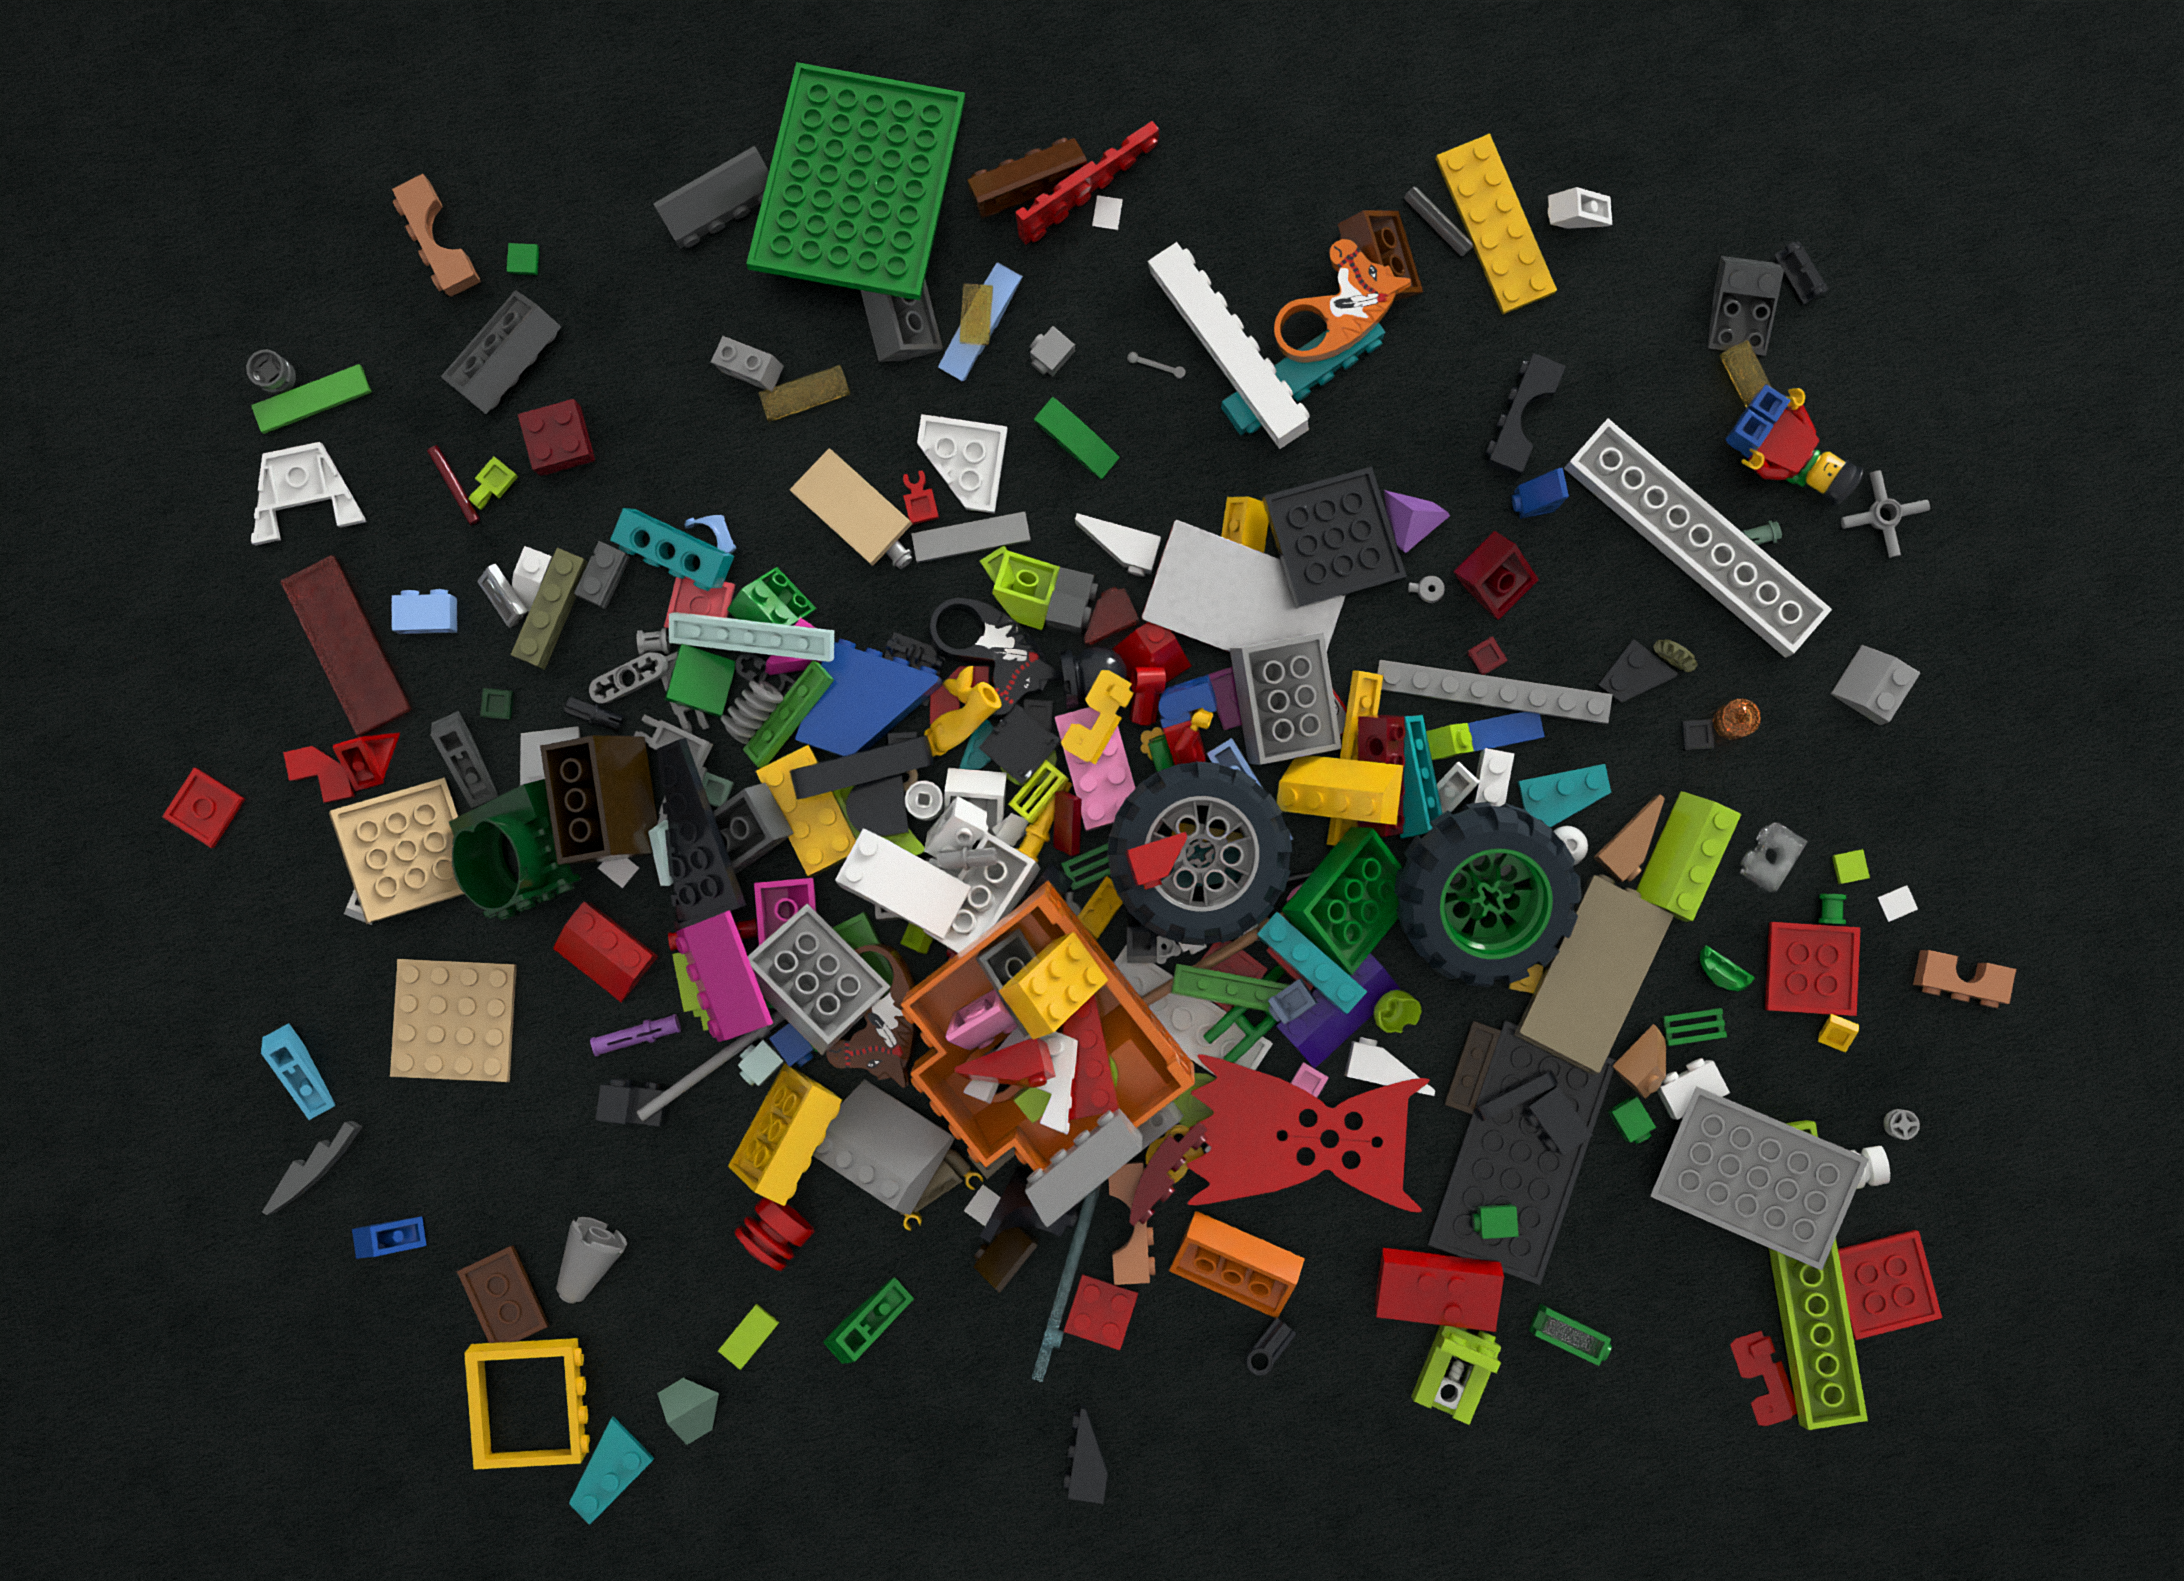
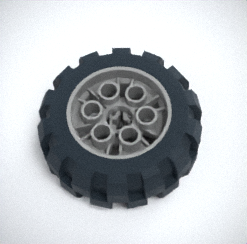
M1197 761L1177 764L1156 772L1141 782L1126 797L1115 815L1112 830L1109 834L1107 857L1109 860L1110 877L1117 895L1128 909V912L1144 927L1163 938L1174 940L1181 944L1204 946V944L1224 943L1242 936L1244 932L1256 924H1260L1274 909L1273 906L1281 892L1285 891L1291 872L1289 870V861L1292 845L1290 831L1287 830L1281 815L1282 810L1272 795L1268 794L1256 783L1257 780L1238 769L1235 770L1219 763ZM1197 805L1208 806L1205 824H1199ZM1184 818L1192 819L1195 824V830L1192 834L1187 835L1188 838L1173 865L1175 871L1161 880V885L1149 889H1144L1143 884L1136 886L1125 851L1167 838L1157 833L1163 822L1176 834L1181 833L1179 831L1180 821ZM1215 819L1221 820L1225 825V831L1219 837L1213 836L1209 831V825ZM1239 828L1243 838L1228 843L1225 837ZM1198 845L1199 848L1212 847L1203 854V861H1200L1198 858L1187 861V858L1195 852L1194 846ZM1229 846L1235 847L1239 852L1238 860L1232 864L1225 862L1223 859V852ZM1210 863L1207 867L1202 868V865ZM1226 867L1241 872L1236 883L1224 873ZM1183 870L1189 871L1193 878L1192 883L1186 888L1180 887L1176 882L1177 874ZM1212 872L1220 873L1223 879L1221 886L1217 889L1209 888L1206 882L1208 875ZM1196 883H1202L1203 901L1192 900Z

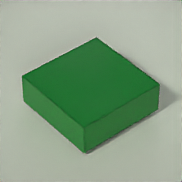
M508 243V274L537 275L539 246L537 244Z

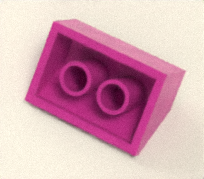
M814 878L754 883L759 946L806 904L816 912Z

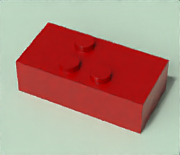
M1383 1248L1375 1298L1376 1317L1496 1332L1504 1280L1502 1264L1496 1261Z

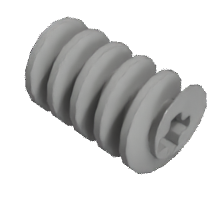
M753 680L750 681L749 686L753 692L744 689L742 695L746 700L741 698L735 699L739 709L732 706L728 708L732 718L726 715L721 717L726 730L741 743L747 744L749 738L755 735V729L761 728L763 721L770 717L769 712L776 710V703L783 701V696L778 689L768 682L762 681L757 683Z

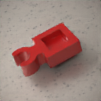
M922 470L918 471L920 480L916 484L909 482L907 474L903 476L905 486L911 490V494L903 496L912 525L939 519L932 488L923 490L926 484V477Z

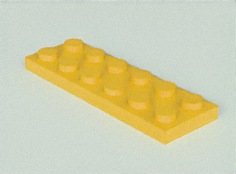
M1487 134L1438 154L1435 159L1468 236L1473 243L1474 250L1502 315L1555 294L1557 291L1491 135Z

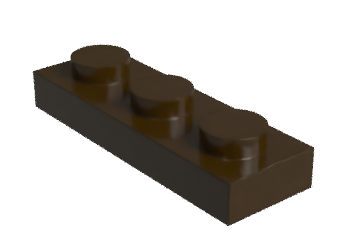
M1475 1021L1471 1022L1443 1103L1444 1105L1473 1115L1501 1030Z

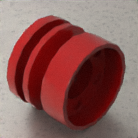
M762 1197L754 1207L761 1221L747 1216L744 1219V1223L748 1228L738 1226L734 1233L745 1249L757 1260L775 1270L783 1271L787 1264L782 1256L789 1260L795 1256L787 1245L788 1242L802 1247L815 1231L787 1203L783 1206L766 1197Z

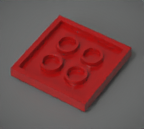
M1769 922L1765 1010L1857 1016L1860 927Z
M1918 1230L1838 1249L1853 1339L1858 1340L1942 1318Z

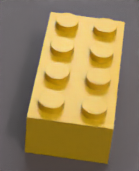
M807 745L757 770L756 773L761 783H766L793 830L794 834L789 837V840L807 876L813 877L845 861L857 840L833 791L808 798L796 799L789 771L819 763L812 747Z

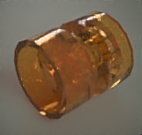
M1742 698L1720 706L1715 712L1713 720L1714 727L1719 735L1729 740H1737L1753 733L1759 727L1761 717L1758 707L1752 701Z

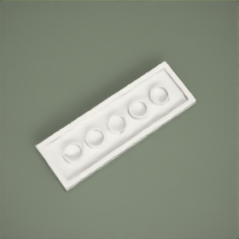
M1127 945L1114 962L1141 997L1173 978L1172 975L1154 963H1127ZM1170 993L1149 1006L1187 1056L1213 1075L1215 1074L1199 1060L1197 1055L1204 1054L1224 1060L1223 1057L1246 1036L1233 1023L1212 1044H1209L1203 1035L1227 1013L1210 1001ZM1261 1037L1235 1064L1256 1070L1273 1043Z

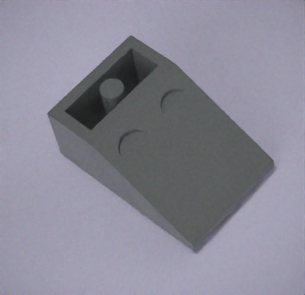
M1727 256L1720 257L1713 297L1708 340L1709 349L1766 356L1784 269L1779 263Z

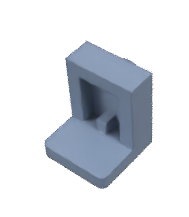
M1302 978L1268 999L1271 1005L1268 1007L1271 1015L1277 1022L1282 1021L1284 1025L1318 1004Z

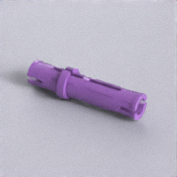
M676 1014L655 1021L648 1019L644 1020L641 1025L591 1038V1047L594 1055L599 1056L600 1054L641 1042H655L656 1038L680 1032L681 1026Z

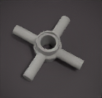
M1881 470L1874 471L1869 474L1876 502L1872 504L1869 512L1841 517V526L1845 529L1870 523L1874 528L1883 530L1889 558L1901 555L1895 526L1900 522L1901 517L1929 511L1930 504L1928 500L1900 505L1896 500L1888 499ZM1880 508H1886L1890 512L1891 518L1889 521L1884 520L1880 516Z

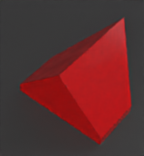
M401 732L363 736L333 745V750L355 791L383 784Z

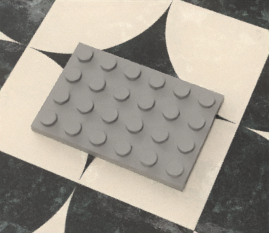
M1696 1086L1650 1197L1822 1270L1869 1159Z

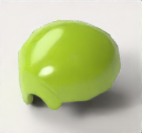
M1403 990L1389 991L1375 1005L1374 1018L1376 1025L1386 1033H1402L1405 1025L1417 1024L1422 1012L1421 1004Z

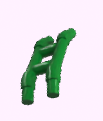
M1275 966L1262 980L1277 982L1284 975V971L1281 967ZM1234 1006L1203 1037L1209 1044H1212L1235 1023L1246 1036L1223 1057L1224 1060L1235 1063L1277 1023L1270 1012L1264 1011L1267 1016L1254 1027L1243 1015L1249 1008Z

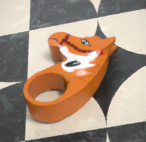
M1347 239L1336 241L1330 248V260L1332 267L1339 272L1340 292L1330 296L1297 299L1286 304L1278 313L1274 324V332L1279 349L1289 359L1301 363L1322 361L1337 356L1359 342L1378 324L1392 305L1395 296L1411 286V279L1395 277L1389 265L1384 267L1383 265L1372 263L1353 241ZM1300 311H1310L1318 314L1325 321L1327 330H1329L1324 340L1317 347L1307 351L1291 348L1282 338L1284 323L1291 315Z

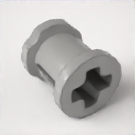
M662 628L661 631L647 633L638 630L637 647L639 655L662 651L664 654H670L668 629Z

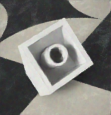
M948 768L944 811L958 796L987 811V832L996 837L991 828L1004 820L1007 773Z

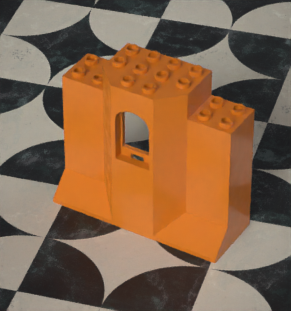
M1049 880L1041 885L1015 910L907 992L901 1003L903 1016L910 1024L916 1023L922 1031L920 1033L921 1038L928 1047L932 1048L916 1060L910 1073L912 1084L920 1093L925 1092L931 1099L929 1104L938 1116L941 1117L943 1115L950 1123L948 1128L954 1137L958 1140L962 1138L969 1147L967 1152L976 1163L981 1162L985 1168L1014 1146L1016 1148L1014 1153L1023 1165L1028 1163L1033 1171L1038 1168L1044 1170L1051 1164L1050 1159L1059 1150L1064 1148L1067 1151L1075 1145L1073 1140L1086 1129L1090 1132L1097 1127L1098 1124L1096 1122L1103 1115L1098 1114L1069 1120V1132L1066 1135L1040 1124L1042 1117L1032 1124L1014 1102L1015 1093L1024 1086L1010 1085L1004 1091L995 1092L991 1104L963 1093L972 1080L957 1074L954 1067L982 1057L1010 1035V1033L1004 1034L1002 1031L993 1037L995 1040L982 1049H979L977 1046L970 1051L949 1042L945 1037L954 1012L994 989L976 958L979 951L1003 934L1019 928L1037 955L1052 940L1074 932L1107 977L1108 981L1096 991V997L1107 1051L1115 1060L1118 1069L1117 1086L1115 1088L1118 1105L1136 1128L1195 1084L1194 1063ZM1064 1023L1056 1032L1063 1034Z

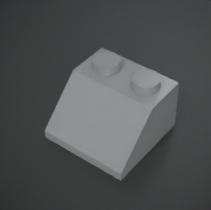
M1861 645L1830 694L1878 725H1882L1891 721L1920 675V672L1892 655Z

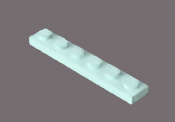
M679 612L669 614V643L826 662L834 660V630Z

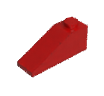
M1032 1038L954 1067L957 1074L969 1080L1031 1088L1043 1086L1047 1083L1048 1079L1056 1077L1048 1044L1040 1038L1034 1040Z

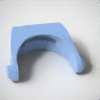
M712 515L697 520L690 518L685 521L686 529L702 523L712 528L717 538V548L729 554H732L736 549L724 521V516Z

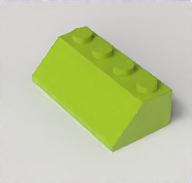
M1681 791L1635 890L1641 894V899L1665 909L1685 922L1693 921L1741 814L1717 802Z

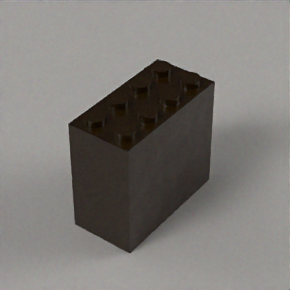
M593 735L540 745L558 865L614 861L653 854L648 831L658 825L645 737Z

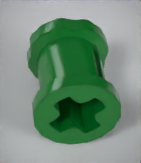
M1819 894V899L1822 900V918L1819 919L1818 923L1845 925L1843 901L1846 900L1847 895Z

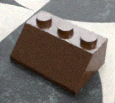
M1363 210L1338 224L1341 234L1340 238L1353 241L1369 261L1384 267L1389 265L1395 277L1411 279V286L1398 293L1394 301L1423 292L1399 211Z

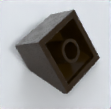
M1013 1227L1001 1231L995 1236L996 1238L989 1246L984 1243L973 1256L977 1260L973 1267L999 1293L1038 1246L1039 1239L1024 1227Z

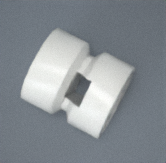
M918 781L907 790L905 805L908 811L917 819L931 821L938 818L944 811L945 796L934 783Z
M1883 1147L1863 1148L1859 1155L1869 1160L1856 1189L1863 1188L1866 1182L1870 1186L1888 1184L1890 1182V1168Z

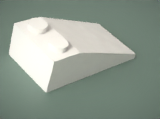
M864 828L835 879L841 888L943 940L972 889L968 884Z
M988 832L976 849L994 848L997 852V864L970 867V870L967 871L964 868L962 869L957 879L968 884L972 889L944 940L923 930L924 933L957 953L1011 913L1040 871V867L1035 860Z

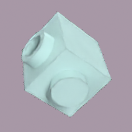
M765 1039L756 1047L751 1044L740 1055L743 1060L738 1064L742 1069L739 1074L750 1085L756 1083L760 1086L786 1061L779 1051Z

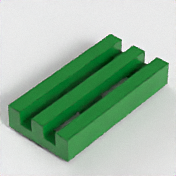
M1108 843L1062 863L1065 874L1074 881L1071 885L1073 891L1110 875V868L1079 882H1075L1074 877L1109 863L1108 857L1073 872L1069 868L1107 851Z
M1722 1008L1662 1016L1667 1046L1727 1037L1724 1030L1725 1022L1722 1018ZM1712 1015H1715L1716 1021L1670 1027V1022ZM1717 1027L1718 1031L1672 1039V1033Z

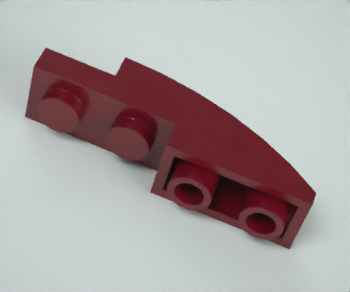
M1200 1121L1179 1142L1169 1134L1150 1159L1141 1176L1133 1199L1129 1221L1133 1226L1138 1221L1144 1224L1155 1212L1151 1207L1159 1199L1164 1203L1175 1191L1172 1187L1175 1179L1167 1172L1170 1169L1176 1172L1187 1161L1183 1155L1191 1147L1196 1151L1207 1139L1204 1135L1207 1128Z

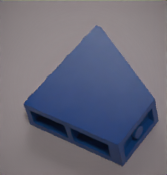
M839 639L838 643L834 642V660L830 662L822 661L821 664L834 681L802 720L795 740L841 757L868 750L942 686L943 680L936 676L938 671L921 665L920 670L909 667L910 662L902 658L894 657L893 661L882 658L883 653L880 651L866 648V651L863 652L855 649V643Z

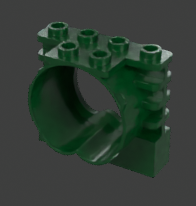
M545 779L523 784L449 821L454 835L451 862L456 881L462 892L465 893L474 905L486 910L483 913L489 919L497 917L500 921L516 916V909L519 912L531 909L536 906L534 901L537 900L539 904L555 898L553 892L556 891L557 895L574 889L572 883L581 880L579 874H572L569 866L571 864L558 865ZM504 834L512 844L517 857L519 868L518 880L511 874L504 860L502 850Z

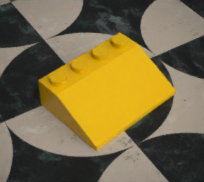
M784 1063L728 1167L755 1193L785 1206L787 1200L795 1194L800 1176L809 1168L811 1156L816 1147L824 1141L829 1123L838 1115L842 1099L794 1067H789L787 1063Z

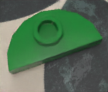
M1705 946L1700 951L1702 968L1717 986L1727 990L1741 991L1745 990L1755 979L1752 975L1710 947Z

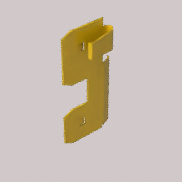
M1101 670L1085 698L1089 707L1100 712V715L1091 730L1081 724L1071 723L1061 741L1064 749L1087 763L1090 761L1096 765L1121 720V717L1115 714L1119 706L1126 708L1134 694L1129 690L1132 683L1110 670Z

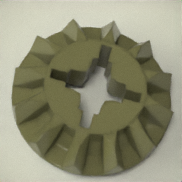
M1668 639L1657 640L1653 646L1658 656L1680 670L1691 672L1698 665L1695 656L1674 641Z

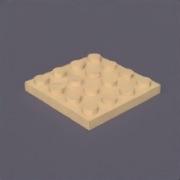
M445 778L344 806L329 812L366 924L465 894L460 889L452 868V842L454 835L449 821L457 818L458 815Z
M397 959L390 1077L510 1082L517 964Z

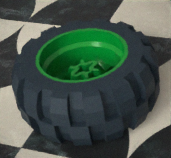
M1488 801L1466 804L1463 807L1464 811L1452 815L1447 811L1429 822L1433 828L1423 838L1416 835L1405 851L1404 855L1408 859L1405 867L1397 870L1394 889L1399 902L1396 913L1401 928L1409 938L1411 945L1437 972L1449 979H1464L1467 985L1490 987L1494 985V980L1503 979L1506 984H1510L1529 977L1527 969L1538 962L1545 967L1560 952L1555 947L1562 936L1567 938L1571 936L1578 919V915L1574 912V904L1579 903L1581 900L1580 876L1574 871L1575 859L1564 841L1541 819L1538 820L1526 810L1506 803L1500 807L1492 806ZM1496 853H1503L1502 856L1495 859ZM1485 855V860L1481 865H1473L1474 859ZM1467 864L1469 867L1463 870L1462 867ZM1505 865H1511V871L1507 875L1501 876V869ZM1457 873L1462 874L1459 882L1450 884ZM1529 878V887H1515L1513 883ZM1482 887L1490 891L1492 895L1491 900L1486 898ZM1446 893H1452L1445 899ZM1514 893V899L1510 903L1504 904V898H1510ZM1465 902L1464 908L1461 911L1453 912V907L1456 903ZM1488 911H1491L1490 918L1485 922H1480V919L1485 917ZM1505 912L1513 918L1507 925H1504L1499 916H1504ZM1472 917L1470 933L1462 932L1469 918Z

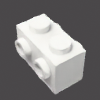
M957 796L928 830L924 852L937 858L938 851L963 850V847H968L971 850L977 840L981 841L987 833V811Z

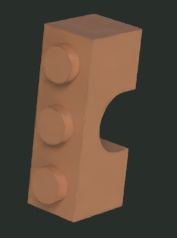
M1920 950L1913 985L1923 987V993L1940 996L1941 991L1952 993L1951 999L1969 1002L1970 997L1981 1000L1980 1005L1998 1008L1999 1004L2010 1003L2016 969L1990 963H1978L1975 976L1969 982H1964L1956 972L1958 956L1931 950Z

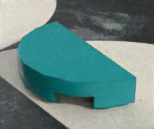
M986 719L971 734L959 769L978 770L991 762L992 759L979 749V746L992 733L994 728L989 720Z

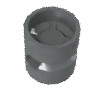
M268 349L259 350L248 359L246 371L249 379L267 393L279 395L289 391L294 386L296 373L293 366L276 352Z

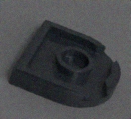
M902 774L857 784L851 790L847 798L846 811L851 824L859 832L864 828L880 837L909 833Z

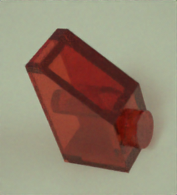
M1113 587L1101 593L1102 598L1097 600L1084 637L1086 648L1139 623V618L1125 588L1117 590V587Z

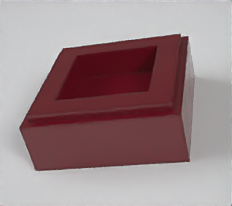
M1493 636L1467 651L1468 656L1480 675H1485L1508 661Z

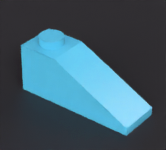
M289 1023L263 1037L261 1054L308 1120L335 1106V1102L305 1045Z

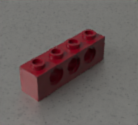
M1377 714L1358 716V761L1403 765L1397 824L1357 820V827L1373 828L1378 836L1403 834L1405 822L1403 815V797L1405 794L1404 737L1406 733L1404 716Z

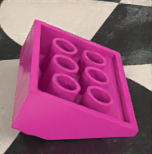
M730 910L676 931L678 936L675 939L677 948L681 954H685L689 964L686 966V971L691 982H695L699 991L697 993V1000L701 1009H706L710 1019L707 1025L713 1038L716 1037L718 1042L773 1024Z

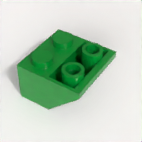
M776 567L742 588L727 610L739 620L794 626L800 617L806 620L816 610V607Z

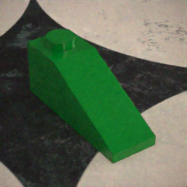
M893 1277L844 1319L823 1343L842 1364L855 1362L914 1298Z

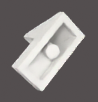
M1459 761L1437 783L1443 814L1447 811L1451 813L1480 782Z

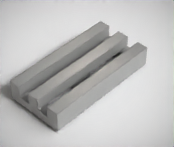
M493 564L487 567L478 579V583L506 625L511 628L519 623L518 620L524 617L523 615L527 613V609L498 566Z

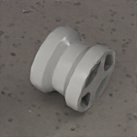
M1895 1109L1886 1114L1883 1125L1885 1131L1891 1137L1908 1140L1917 1135L1920 1123L1917 1116L1911 1111Z

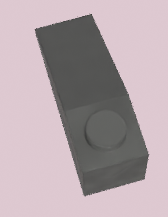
M459 711L432 722L431 737L470 807L474 808L498 797V793L475 741Z

